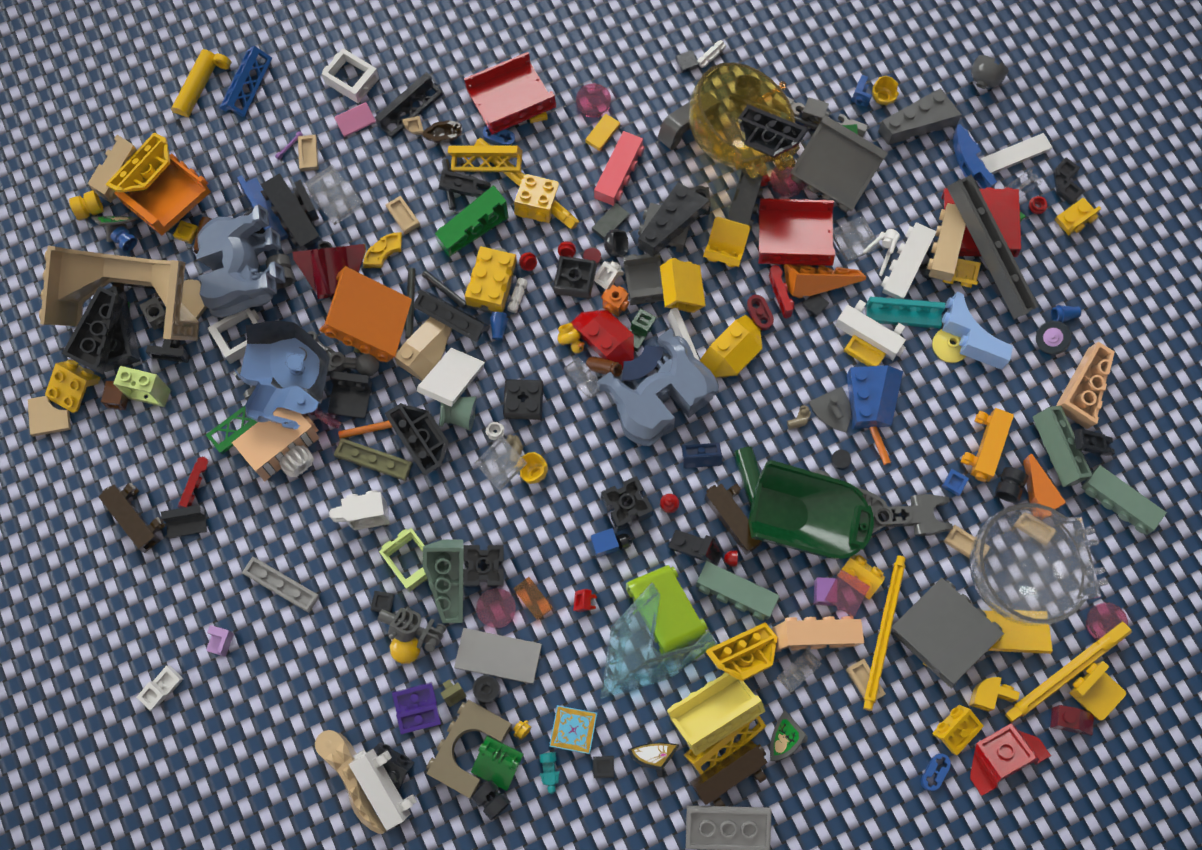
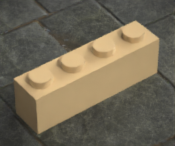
M947 203L945 210L941 209L939 220H942V224L937 226L935 236L938 237V240L933 242L931 253H934V257L929 259L927 269L930 270L929 277L951 282L966 224L957 206Z

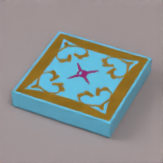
M557 705L549 747L590 755L597 713Z

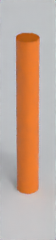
M389 421L338 431L341 439L392 428Z
M870 427V432L883 464H890L891 461L878 428Z

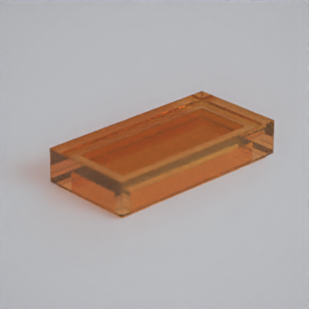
M530 577L513 588L537 621L553 609Z

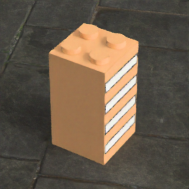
M277 407L273 412L274 416L296 421L300 425L299 428L295 430L284 428L282 424L271 421L258 422L232 442L264 482L281 469L279 464L281 458L291 448H295L298 445H304L308 448L319 439L316 433L319 430L305 414Z

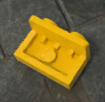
M958 259L951 282L942 280V282L953 284L954 281L961 282L960 286L972 288V284L978 285L977 277L981 263Z
M861 555L851 556L837 575V577L869 600L885 579L884 573L879 568L871 567L867 564V560Z

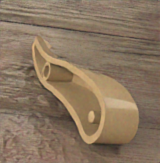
M332 730L320 733L315 741V749L342 779L354 813L370 830L383 834L386 832L385 827L376 815L373 806L348 765L355 760L353 756L357 754L353 746L341 733Z

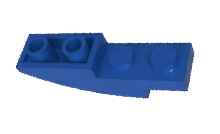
M961 124L957 125L953 133V146L956 159L964 176L967 177L972 174L974 180L978 182L982 189L987 187L994 188L997 183L995 176L987 170L984 162L978 158L981 153L979 145L973 141L969 132Z

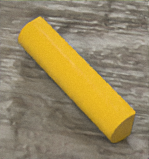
M205 49L201 50L171 107L173 113L189 118L216 66L212 61L215 56L214 53Z

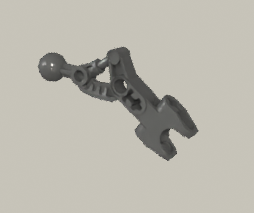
M307 332L325 350L330 358L327 376H330L331 371L342 372L346 368L356 369L358 373L366 376H373L377 373L379 360L376 357L364 353L358 356V358L344 357L342 353L335 352L330 347L324 346L315 332ZM299 347V348L303 349V350L305 351V353H306V356H305V358H304V360H303V361H305V359L307 358V352H306V350H305L304 348ZM242 366L237 369L239 375L241 373ZM234 371L233 373L238 381L241 380L239 379L237 373ZM252 386L245 391L243 395L246 400L249 399L256 386Z
M814 471L815 473L831 477L826 471ZM858 488L864 494L863 497L868 506L870 505L874 517L872 534L882 528L914 526L915 536H931L953 529L952 523L939 522L933 514L935 507L950 503L949 497L932 494L913 495L910 497L911 506L888 507L886 502L879 496ZM878 513H883L886 516V522L878 519ZM900 513H901L902 516H905V519H903V520H902V517H895V518L893 519L894 516H897V515H899Z

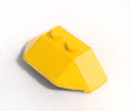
M153 133L105 185L117 192L146 190L170 165L167 139Z
M747 315L736 319L709 346L700 362L710 369L715 377L737 376L762 350L760 329Z
M764 622L707 649L706 653L717 668L740 681H744L772 667L778 637L767 623Z

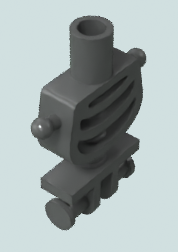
M410 607L406 609L400 608L396 615L382 609L378 616V621L390 625L388 635L391 640L395 638L401 642H409L418 635L420 638L417 648L421 649L422 645L426 643L425 649L429 652L435 650V646L439 645L440 640L443 638V633L446 631V627L443 624H437L436 628H434V619L429 621L425 629L420 627L421 616L419 613L412 611Z

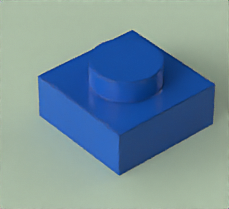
M951 469L941 487L959 496L969 478Z

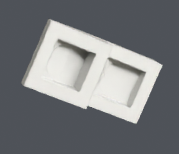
M170 665L166 666L154 681L149 682L137 698L152 711L169 696L183 678Z

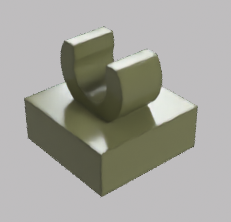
M449 679L442 683L446 690L441 692V695L449 707L467 697L458 682L453 685Z

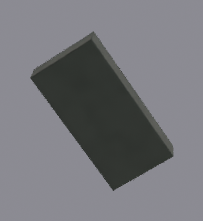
M615 203L592 227V231L604 240L607 232L618 229L629 218L630 214Z

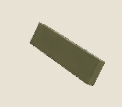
M343 438L340 439L334 453L336 458L403 481L407 480L413 463Z

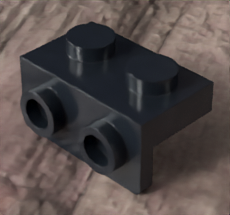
M379 743L373 749L377 756L387 750L392 758L387 760L383 766L398 791L408 771L413 767L414 762L406 755L393 750L389 745Z

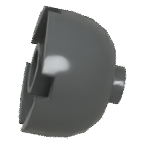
M979 55L973 63L971 75L979 88H993L999 86L1004 81L1009 69L1002 62L999 65L994 63L995 59L992 57Z

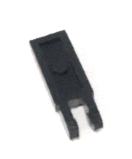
M442 170L438 189L478 198L485 191L477 190L476 186L487 190L491 187V184L476 177Z
M1084 429L1074 430V443L1077 450L1104 456L1115 454L1114 449L1107 447V444L1113 442L1112 437Z

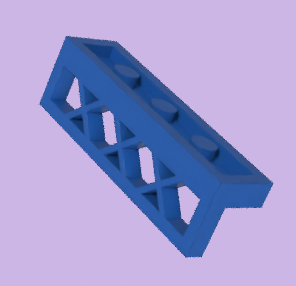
M256 46L248 49L219 108L225 112L231 109L244 117L272 57ZM258 55L266 60L264 65L258 66L256 59ZM251 70H256L257 80H251L249 74ZM249 84L250 94L244 95L243 85ZM237 99H242L244 105L242 110L234 105Z
M242 175L237 177L251 208L254 209L259 204L268 211L269 226L262 228L265 231L268 228L275 230L280 235V241L287 239L288 234L280 224L278 216L276 217L270 207L272 205L270 201H266L260 192L263 189L257 178L246 182Z

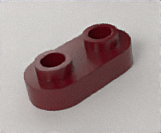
M761 295L749 297L747 310L755 325L760 330H769L773 325L774 317L765 299ZM757 304L759 307L754 308L753 305ZM761 320H765L767 323L762 324Z

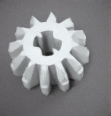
M298 445L286 452L279 464L286 475L297 477L312 466L314 458L308 448L304 445Z

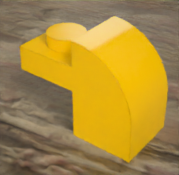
M991 677L975 686L969 706L990 712L995 709L997 698L1015 702L1019 699L1020 692L1014 691V687L1002 684L1000 686L1002 678Z

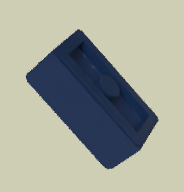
M720 443L681 446L683 467L685 469L722 465Z

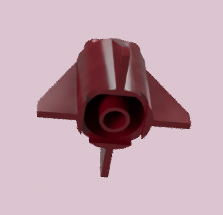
M365 244L292 253L293 260L315 291L317 298L322 299L334 296L338 280H336L337 274L345 266L359 273L366 253Z

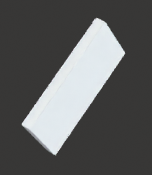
M450 348L418 385L417 392L452 407L483 369L485 362Z

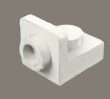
M604 261L596 273L594 281L604 289H610L618 276H623L625 272L620 269L621 266L618 263Z

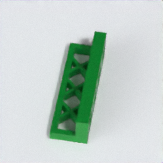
M245 406L206 434L221 454L232 448L234 440L258 423L251 418H245ZM232 420H242L240 429L229 430ZM218 431L226 432L225 440L220 444L212 437Z

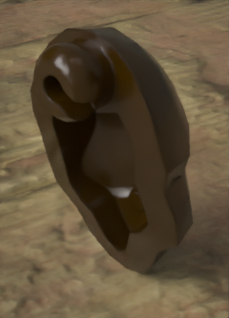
M446 120L433 123L422 134L426 140L434 143L451 142L461 136L463 129L460 123Z

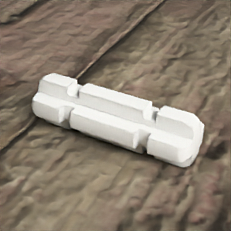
M722 40L717 41L714 47L712 46L703 57L697 60L701 68L706 67L709 62L720 54V51L726 48L725 43Z
M518 278L517 285L510 299L511 302L508 305L509 312L517 313L525 292L524 289L527 286L526 279Z

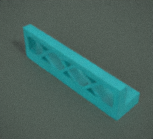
M870 296L866 304V316L880 324L898 325L900 323L904 326L940 329L945 303Z

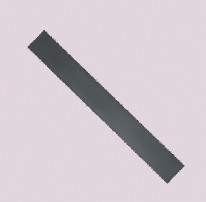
M972 174L946 186L1013 318L1016 319L1026 315L1029 311L1039 307Z

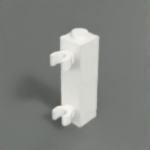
M859 300L855 308L847 304L835 324L837 328L851 336L856 335L886 353L885 357L892 361L896 355L901 356L906 348L903 346L906 339L900 336L905 328L904 325L898 323L895 330L891 331L861 313L866 305L862 300Z
M374 749L368 752L365 750L358 752L353 756L355 760L348 765L387 831L402 823L411 814L408 809L417 801L413 794L403 800L386 772L383 764L392 758L388 750L377 756Z

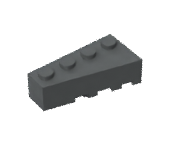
M940 88L882 120L878 132L885 142L890 145L908 140L916 135L922 136L927 132L934 130L936 132L948 126H957L962 114Z

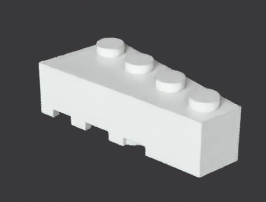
M917 222L914 227H909L905 235L908 237L906 244L901 243L897 251L900 256L898 260H893L889 268L892 272L889 277L885 276L881 284L884 287L882 293L895 299H904L937 231Z

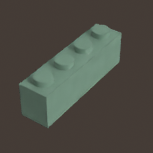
M1062 406L1048 407L1034 415L1035 427L1039 431L1043 445L1046 447L1050 461L1057 472L1062 486H1073L1092 477L1093 475L1082 451L1076 449L1074 443L1075 436Z
M1101 465L1092 471L1093 476L1088 478L1081 487L1088 496L1099 500L1105 508L1113 510L1120 519L1131 523L1138 532L1146 535L1156 529L1167 513Z
M706 561L696 583V587H698L700 592L707 595L711 593L717 596L716 599L723 603L730 602L735 605L736 609L742 612L747 610L753 613V617L761 621L770 618L780 596Z

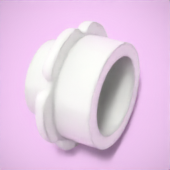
M492 422L486 428V435L491 440L501 439L504 436V426L498 422Z

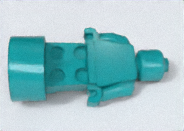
M556 752L542 753L539 755L544 773H540L543 785H549L547 787L548 793L554 794L556 792L555 784L559 783L560 771H555Z

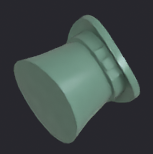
M477 396L459 397L452 407L441 402L439 426L443 427L444 423H452L471 431L474 424Z

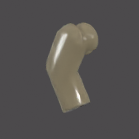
M801 406L797 417L787 421L789 430L805 426L811 416L808 406Z
M510 434L506 439V443L512 445L513 448L510 460L519 462L523 445L517 435L513 436Z

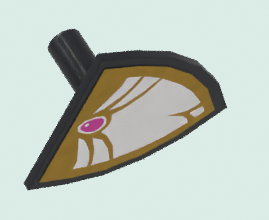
M664 742L647 743L630 748L628 752L636 763L644 767L656 769L657 777L661 778L665 776L664 767L678 749L679 744Z

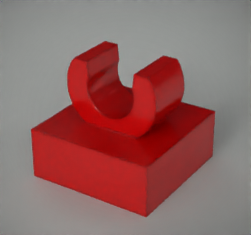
M582 589L575 591L573 611L584 612L596 609V606L591 605V599H597V596L592 594V590Z

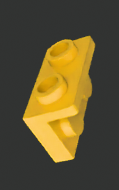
M1083 197L1056 216L1054 220L1069 236L1073 232L1079 233L1087 222L1090 224L1099 217L1098 213L1101 207L1098 206L1094 209Z
M958 705L951 710L943 722L937 725L936 730L932 734L941 739L952 754L958 755L984 725L971 709Z

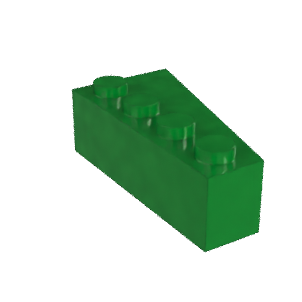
M493 185L447 224L437 230L435 233L437 242L449 257L508 219L507 201Z

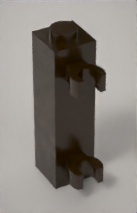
M132 482L127 484L123 490L115 484L105 488L102 494L98 496L139 550L146 553L161 541L155 533L165 528L166 524L159 517L155 518L149 525L129 500L130 497L139 493L138 488Z
M722 483L717 487L716 485L711 486L706 491L707 494L704 500L744 554L747 555L762 545L763 541L751 538L749 520L733 500V497L740 493L741 488L736 483L728 490L725 489Z
M750 741L695 778L690 784L705 805L712 802L714 806H725L719 796L749 775L753 774L759 783L767 779L761 770V767L768 763L764 757L766 752L760 744L756 745Z

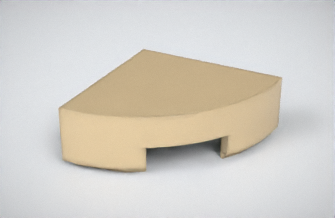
M420 116L402 119L404 127L409 132L423 135L424 130Z

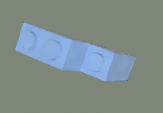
M956 292L952 298L949 297L945 306L948 309L942 318V323H944L942 331L961 338L959 343L961 346L960 354L1002 370L1011 359L1013 345L995 338L975 321L967 308L964 294Z

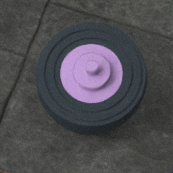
M1059 321L1044 323L1036 333V343L1039 349L1049 355L1063 353L1071 343L1072 337L1069 328Z

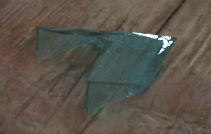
M651 583L611 627L610 643L603 677V689L601 690L600 698L603 699L671 679L703 655L707 649L716 645L717 641L711 632L707 630L695 645L664 654L659 653L653 648L661 594L656 586Z

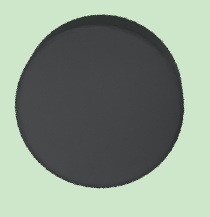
M837 450L831 457V463L836 469H846L851 463V456L846 450Z

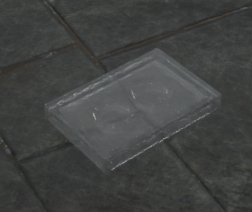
M332 164L303 183L306 191L334 225L364 206L363 201Z

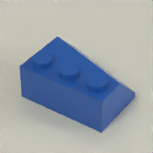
M889 365L850 367L846 377L853 429L892 426L903 375L902 370Z

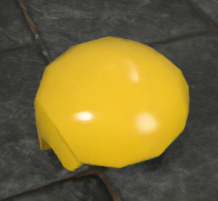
M889 76L879 77L872 87V96L875 102L880 105L894 103L899 95L897 91L898 82Z
M536 452L527 453L522 456L517 465L521 478L529 484L539 483L545 479L548 472L547 462Z
M415 637L409 642H401L394 638L390 644L391 657L401 664L412 663L421 652V649L417 648L419 640Z

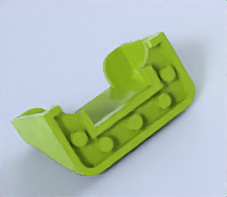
M669 565L626 583V591L630 598L634 597L633 601L638 606L655 637V642L658 643L659 651L664 659L704 638L706 630H708L705 621L699 619L677 578L679 576L674 567L670 568Z

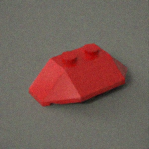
M608 310L581 312L571 322L573 327L580 333V338L601 358L618 362L622 365V370L624 361L634 360V334Z

